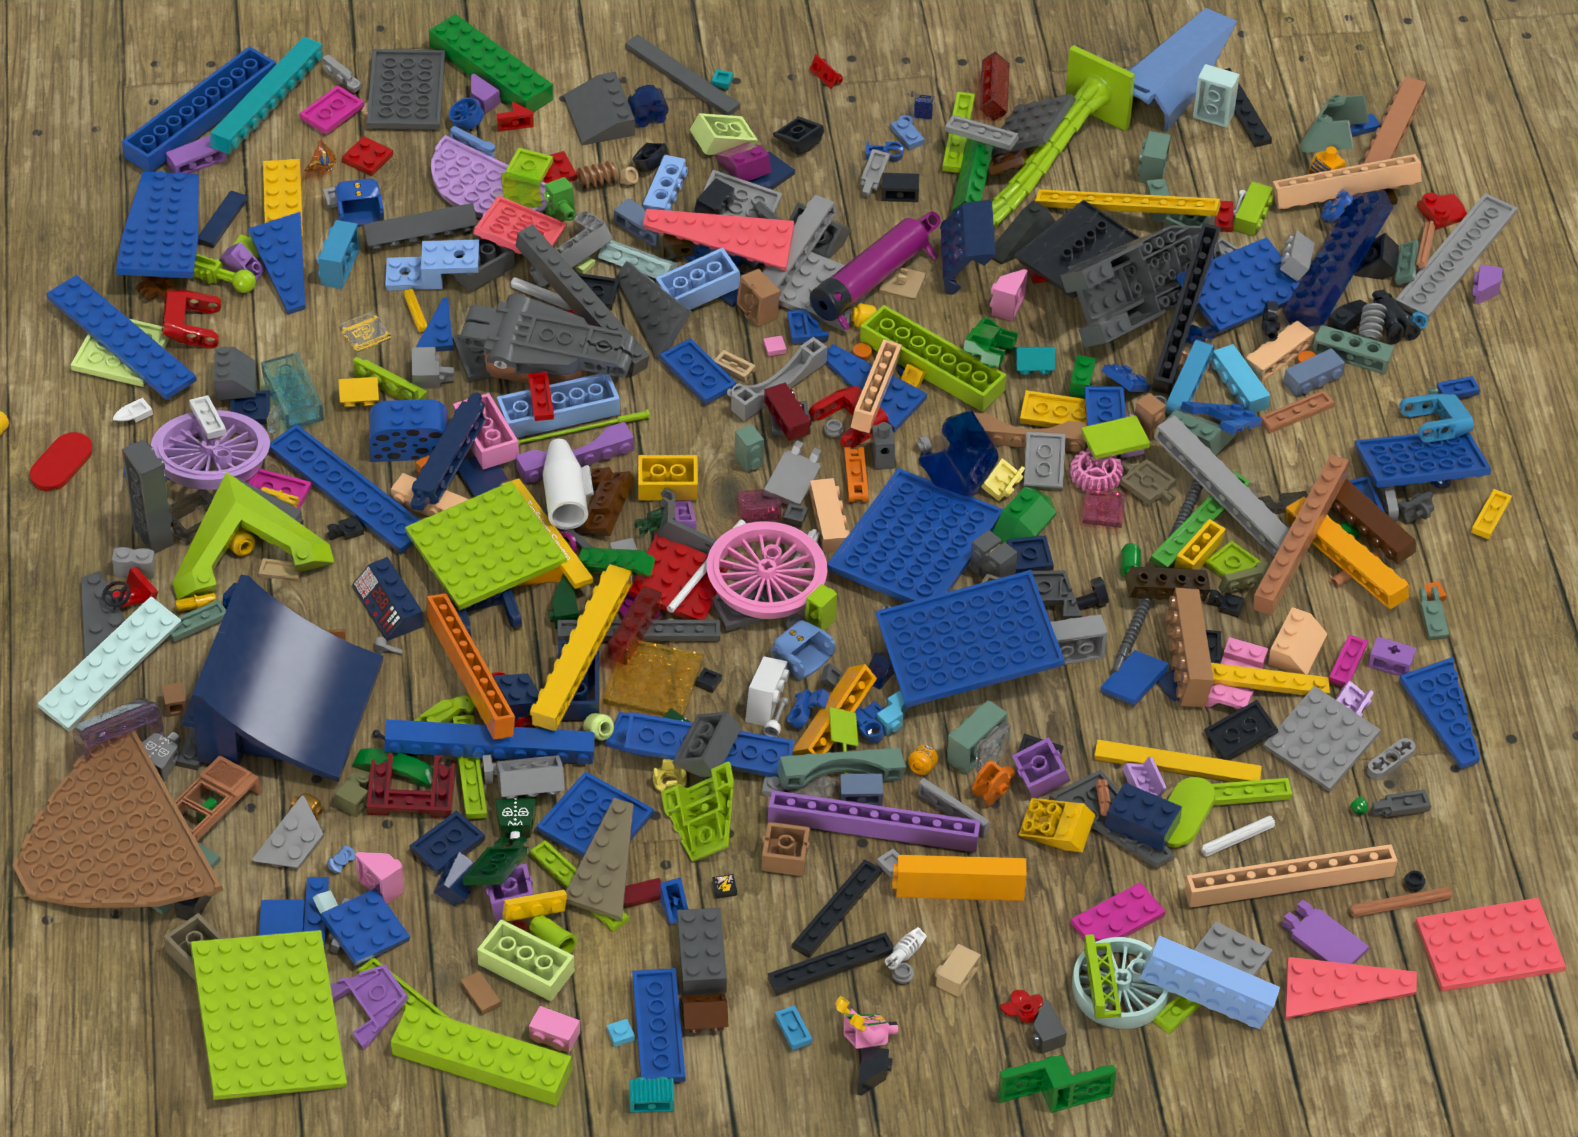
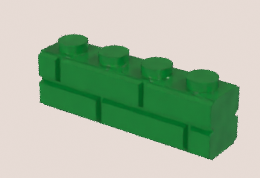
M582 548L579 556L580 561L591 574L606 572L610 564L631 570L632 576H650L655 562V557L646 552L630 549Z

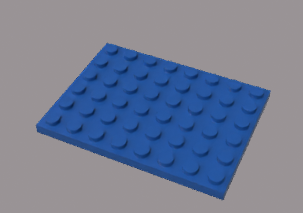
M898 468L827 563V571L906 603L950 592L970 563L972 542L986 531H993L1004 509Z
M1031 570L875 611L906 708L1065 665L1061 649Z

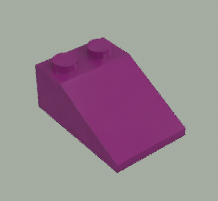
M747 142L715 154L717 160L733 177L750 181L771 173L769 154L761 145Z

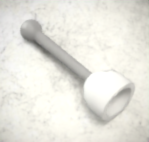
M786 697L781 698V705L775 719L769 720L765 724L763 729L765 735L779 736L781 725L777 722L784 706L788 704Z

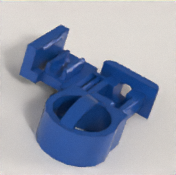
M869 141L866 143L867 160L872 149L889 153L888 150L892 149L901 151L898 155L890 154L889 161L896 162L903 157L904 149L899 142H886V146L869 145Z
M823 688L812 693L808 689L804 690L803 693L798 692L795 695L797 698L794 708L790 709L787 722L795 729L802 727L809 718L810 710L808 708L818 705L825 709L829 694Z
M876 701L864 708L863 711L862 707H857L855 710L860 735L869 743H877L884 737L883 726L880 722L876 721L877 713L882 711L883 708ZM871 729H878L880 732L874 734Z

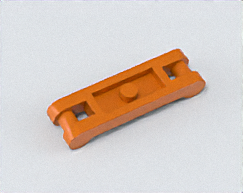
M844 447L848 502L852 503L855 500L868 502L869 494L864 447H858L857 449ZM854 490H861L862 492L855 493Z

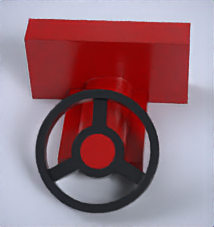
M135 567L129 570L126 583L114 581L108 584L103 590L102 598L109 607H126L144 603L150 597L156 600L158 591L141 571ZM115 585H124L122 589L108 591ZM106 594L111 596L116 604L108 603L105 598Z

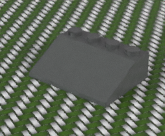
M616 72L597 75L564 94V100L582 146L635 136V119Z

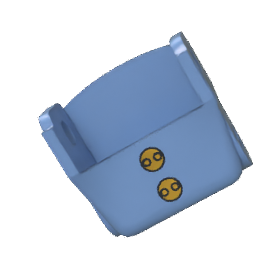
M800 620L775 639L770 651L775 659L787 661L789 673L796 679L801 680L819 670L829 660L831 655L835 653L836 644L833 637L824 630Z

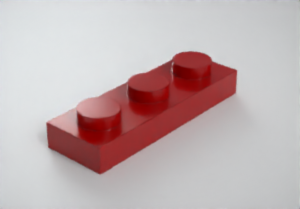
M529 373L528 381L534 420H554L548 373Z

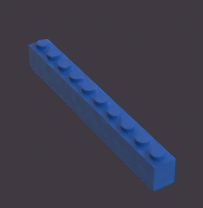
M386 719L384 752L475 758L491 755V758L513 760L559 755L562 763L593 764L595 733L573 730H556L555 732L540 728L514 727L513 736L493 739L486 725Z

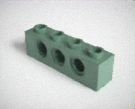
M1321 325L1315 337L1312 352L1320 354L1332 348L1345 363L1386 374L1392 360L1394 346Z

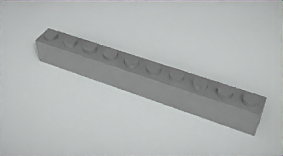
M1175 415L1158 425L1154 438L1275 557L1290 528L1285 526L1278 516L1272 513L1265 506L1264 502L1259 500L1250 488L1245 486L1238 479L1237 475L1232 473L1223 461L1219 460Z

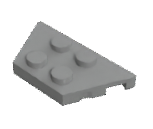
M303 795L252 858L254 863L271 864L277 867L286 866L290 869L299 870L324 838V834Z

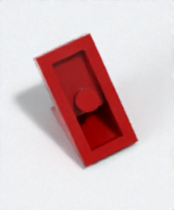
M512 102V112L496 114L498 132L534 127L533 111Z

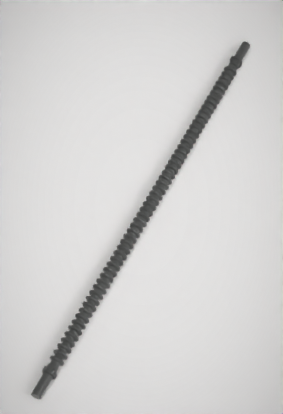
M1195 478L1169 537L1191 516L1194 506L1198 501L1203 486ZM1140 599L1135 615L1120 645V651L1116 654L1117 659L1111 670L1112 674L1115 671L1119 672L1123 662L1129 657L1128 653L1132 651L1137 635L1143 626L1154 599Z

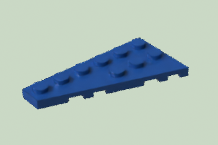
M301 212L248 228V234L287 314L306 309Z
M834 344L827 349V361L825 364L835 374H839L847 386L850 385L852 387L856 385L863 390L873 365ZM892 375L880 407L886 412L889 420L888 424L892 425L894 433L927 399V393Z

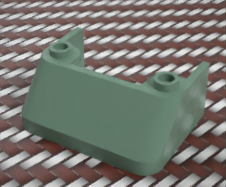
M1365 95L1331 96L1301 141V151H1326L1328 146H1333L1337 150L1353 149L1350 124L1369 122Z

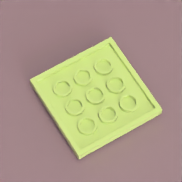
M130 319L159 345L165 348L170 338L162 335V326ZM89 334L71 363V370L141 387H144L146 383Z

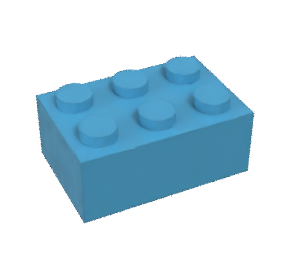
M335 220L333 227L329 228L328 239L324 240L323 250L317 256V264H319L318 277L321 279L322 286L338 289L344 288L360 251L358 224Z

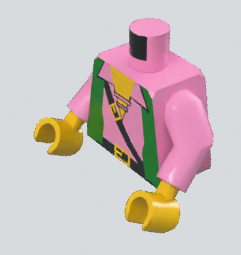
M842 996L836 1001L837 1010L845 1013L844 1036L855 1048L885 1045L888 1043V1035L898 1034V1024L896 1021L887 1022L880 1014H857L852 1008H847L850 1002Z

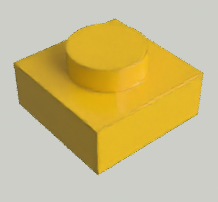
M907 364L901 380L919 389L926 372L912 364Z

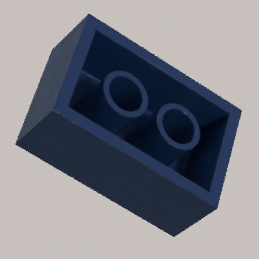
M1124 783L1107 811L1105 827L1163 851L1180 823L1182 806Z

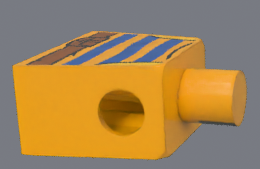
M1328 146L1326 151H1320L1314 155L1308 174L1345 168L1346 162L1336 154L1337 149L1335 147Z

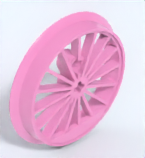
M752 522L737 526L717 539L708 554L707 573L711 584L720 598L732 609L750 617L776 619L792 615L806 607V597L819 585H824L827 562L820 546L803 531L777 522ZM759 541L762 555L761 561L748 543ZM763 541H773L776 544H770L764 548ZM781 543L791 547L782 556V551L779 547ZM739 546H743V548L753 561L738 553L734 549ZM795 551H799L804 555L784 563ZM726 555H730L744 565L723 559ZM806 562H809L812 568L791 569ZM723 567L739 572L720 573L719 568ZM811 575L814 576L812 581L793 577ZM725 580H741L731 585H727L724 582ZM766 584L769 602H759ZM789 584L805 587L806 589L801 592ZM750 585L740 595L734 592L735 590ZM760 585L755 600L747 599L746 597ZM770 585L782 601L773 602ZM780 587L795 597L788 599Z

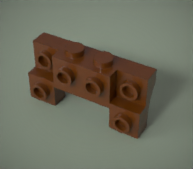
M610 467L592 469L593 491L596 492L588 508V518L581 526L572 530L576 533H592L602 537L611 536L634 478L630 471L613 473Z

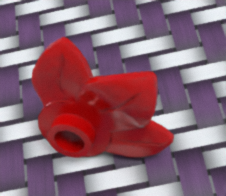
M1014 990L1011 993V1001L1000 1004V1008L1006 1015L1018 1016L1022 1022L1030 1023L1036 1020L1039 1013L1038 1009L1043 1005V998L1040 994L1030 996L1024 990Z

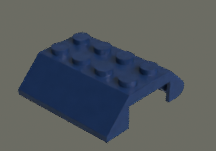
M991 200L963 203L946 220H943L940 225L943 280L945 292L949 295L955 294L961 288L960 285L956 284L955 276L968 263L973 260L985 266L996 255Z

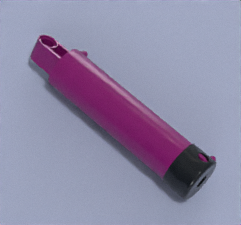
M931 211L917 220L912 218L903 219L810 292L809 299L813 310L824 320L834 321L837 319L840 325L845 330H848L850 326L843 313L922 249H925L932 260L937 259L936 252L928 240V234L940 225V216L936 212Z

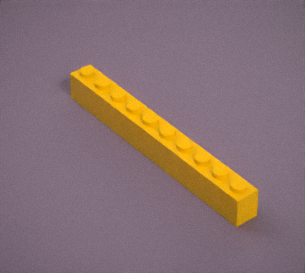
M609 564L606 572H602L599 585L594 587L591 600L586 602L584 614L579 616L576 629H572L568 644H564L560 659L555 661L554 671L547 676L545 688L540 690L537 703L531 707L532 725L556 732L632 586L631 570Z

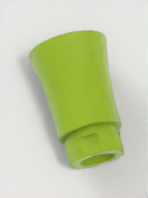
M539 915L532 919L529 931L535 937L569 954L573 952L577 944L576 935L566 931L544 915Z

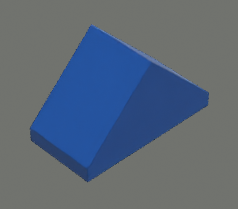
M680 877L660 883V903L670 925L677 923V910L688 909Z

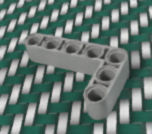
M583 211L574 218L580 233L555 249L571 268L612 240V235L605 222L588 211ZM533 265L529 268V272L537 286L543 287L549 284Z

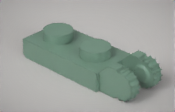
M1420 588V608L1428 640L1448 638L1449 631L1442 602L1439 600L1438 588H1431L1433 601H1427L1425 588Z

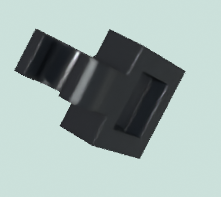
M356 516L340 520L338 525L329 524L327 526L329 530L327 535L330 540L341 536L347 540L364 535V529Z
M1211 589L1207 603L1220 607L1219 612L1238 618L1245 598L1227 592L1222 596L1219 591Z

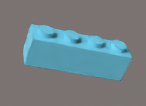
M1234 344L1214 350L1211 366L1218 372L1221 381L1228 386L1231 395L1235 396L1239 405H1242L1243 409L1251 410L1255 413L1268 409L1270 401L1269 392Z

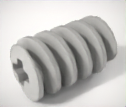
M1370 303L1362 308L1358 336L1379 341L1382 338L1384 313L1387 309L1384 305Z

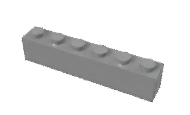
M814 195L812 200L807 203L802 215L798 216L794 225L787 271H781L780 268L774 266H767L762 272L779 288L780 295L788 282L797 274L837 214L833 201Z

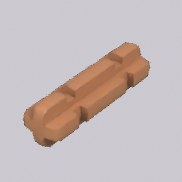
M1098 779L1096 781V790L1098 791L1100 814L1106 816L1111 806L1109 789L1107 788L1108 783L1105 779Z

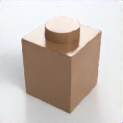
M182 682L162 685L167 717L185 714L187 705Z

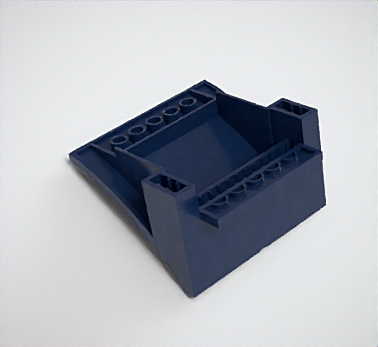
M241 574L182 719V726L195 728L198 761L211 764L218 756H222L240 765L245 753L286 761L318 776L339 782L380 672L383 655L363 649L321 629L280 603L250 576Z

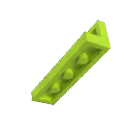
M358 357L353 359L354 376L357 378L378 377V389L400 400H420L427 397L426 390L366 359L362 360Z
M1094 934L1085 935L1084 953L1095 1019L1120 1018L1121 1008L1110 942L1095 943ZM1096 950H1106V955L1103 959L1097 956ZM1101 966L1109 970L1105 977L1100 974L1099 968ZM1104 984L1112 988L1108 995L1103 992L1102 986ZM1108 1001L1115 1006V1010L1105 1011V1003Z

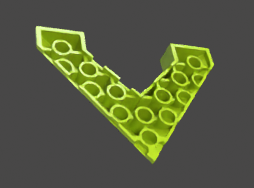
M226 472L172 583L177 600L190 598L195 594L200 596L213 592L216 593L217 585L213 571L241 528L253 532L259 538L280 547L283 551L290 554L295 572L315 569L334 564L335 562L329 543Z

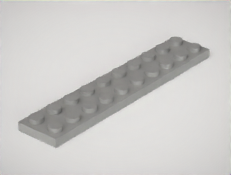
M1485 193L1431 256L1426 268H1421L1415 275V280L1410 281L1395 299L1398 305L1412 314L1417 311L1425 313L1429 319L1515 216L1518 208Z

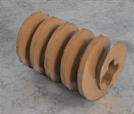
M609 160L605 162V165L603 162H600L598 166L592 164L591 168L585 166L584 170L582 167L577 169V179L581 189L583 185L590 189V183L595 188L598 181L601 186L604 185V180L610 184L611 178H613L615 183L618 181L616 167Z

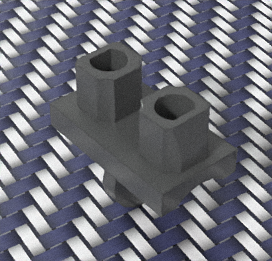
M1417 493L1411 501L1406 502L1403 500L1399 502L1398 511L1403 516V522L1408 524L1420 517L1422 519L1430 518L1431 512L1434 510L1432 503L1433 493Z

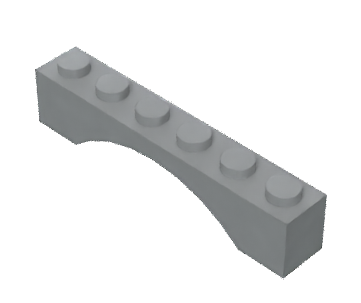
M812 337L799 347L789 362L774 376L756 385H745L732 394L731 411L744 421L749 419L766 406L764 403V389L786 382L790 389L823 366L827 361V346Z

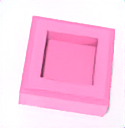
M782 336L763 339L768 357L786 354L787 349Z

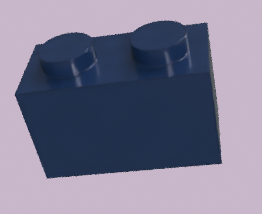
M460 852L451 857L444 868L434 893L453 906L461 901L464 902L470 895L469 888L471 885H464L462 877L475 862Z

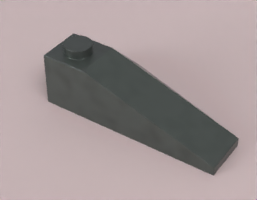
M1035 201L1030 202L995 243L996 255L992 259L1001 265L1015 259L1014 254L1056 222L1050 211Z

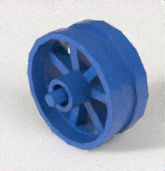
M474 98L461 99L449 110V118L454 126L464 131L476 127L484 117V111Z

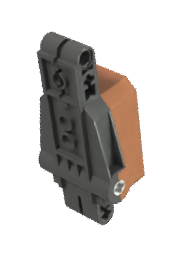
M521 294L509 295L506 302L499 301L497 309L481 305L470 306L459 341L467 347L484 350L486 371L489 372L490 376L529 384V373L547 372L549 385L586 377L587 371L625 377L627 376L637 344V340L627 335V332L588 325L583 317L530 299Z

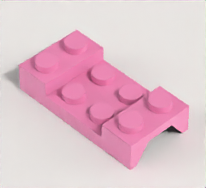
M1229 637L1220 664L1263 669L1267 659L1268 648ZM1213 684L1205 707L1221 703L1234 707L1238 711L1250 704L1255 689Z

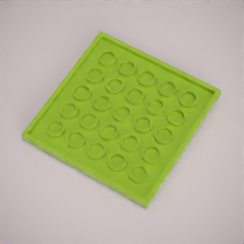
M512 481L405 527L407 535L459 610L558 568L563 563H567L566 556Z

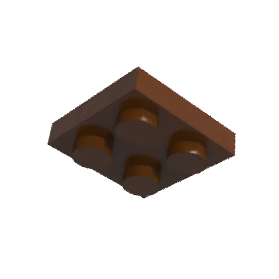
M1027 148L1006 152L993 157L988 167L990 175H1001L1009 168L1017 169L1023 166L1028 154Z

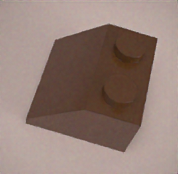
M725 993L681 996L685 1030L689 1029V1032L696 1033L701 1032L704 1028H711V1031H722L724 1027H729L728 1004Z

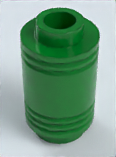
M1127 543L1121 549L1120 573L1123 577H1126L1131 566H1141V549L1137 544Z

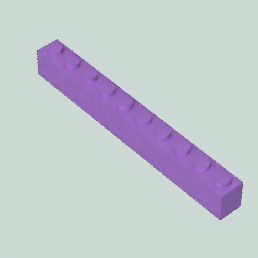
M772 790L768 807V822L804 826L812 829L969 852L977 851L980 832L979 820Z

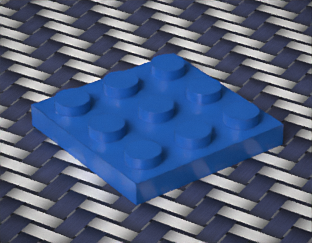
M376 888L321 913L320 918L354 966L400 946L410 939V935Z

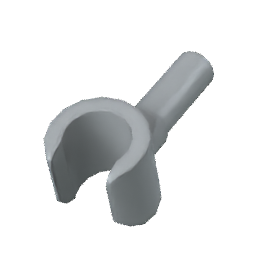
M384 637L376 638L375 650L378 653H384L385 651L398 654L403 653V649L386 645Z

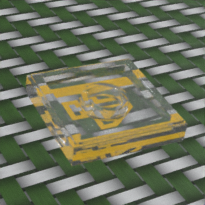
M374 311L339 324V329L357 353L391 339V334Z

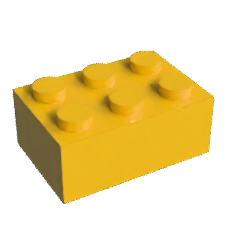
M638 455V500H662L666 498L661 495L664 489L671 490L676 496L675 500H698L697 455Z

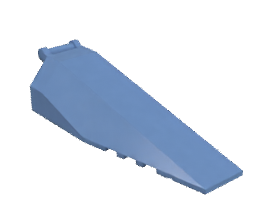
M1205 8L1144 58L1127 69L1135 74L1133 96L1142 99L1146 104H1150L1155 98L1162 109L1165 120L1164 131H1168L1195 99L1198 76L1205 64L1215 66L1217 58H1219L1223 47H1225L1237 24L1236 20Z

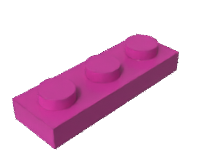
M1352 635L1348 636L1330 674L1329 683L1343 687L1345 683L1352 680L1367 648V640Z

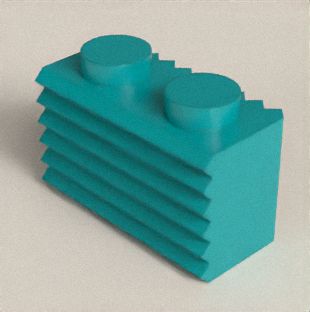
M639 1077L634 1080L630 1079V1113L674 1111L673 1078L658 1077L657 1079L646 1080Z

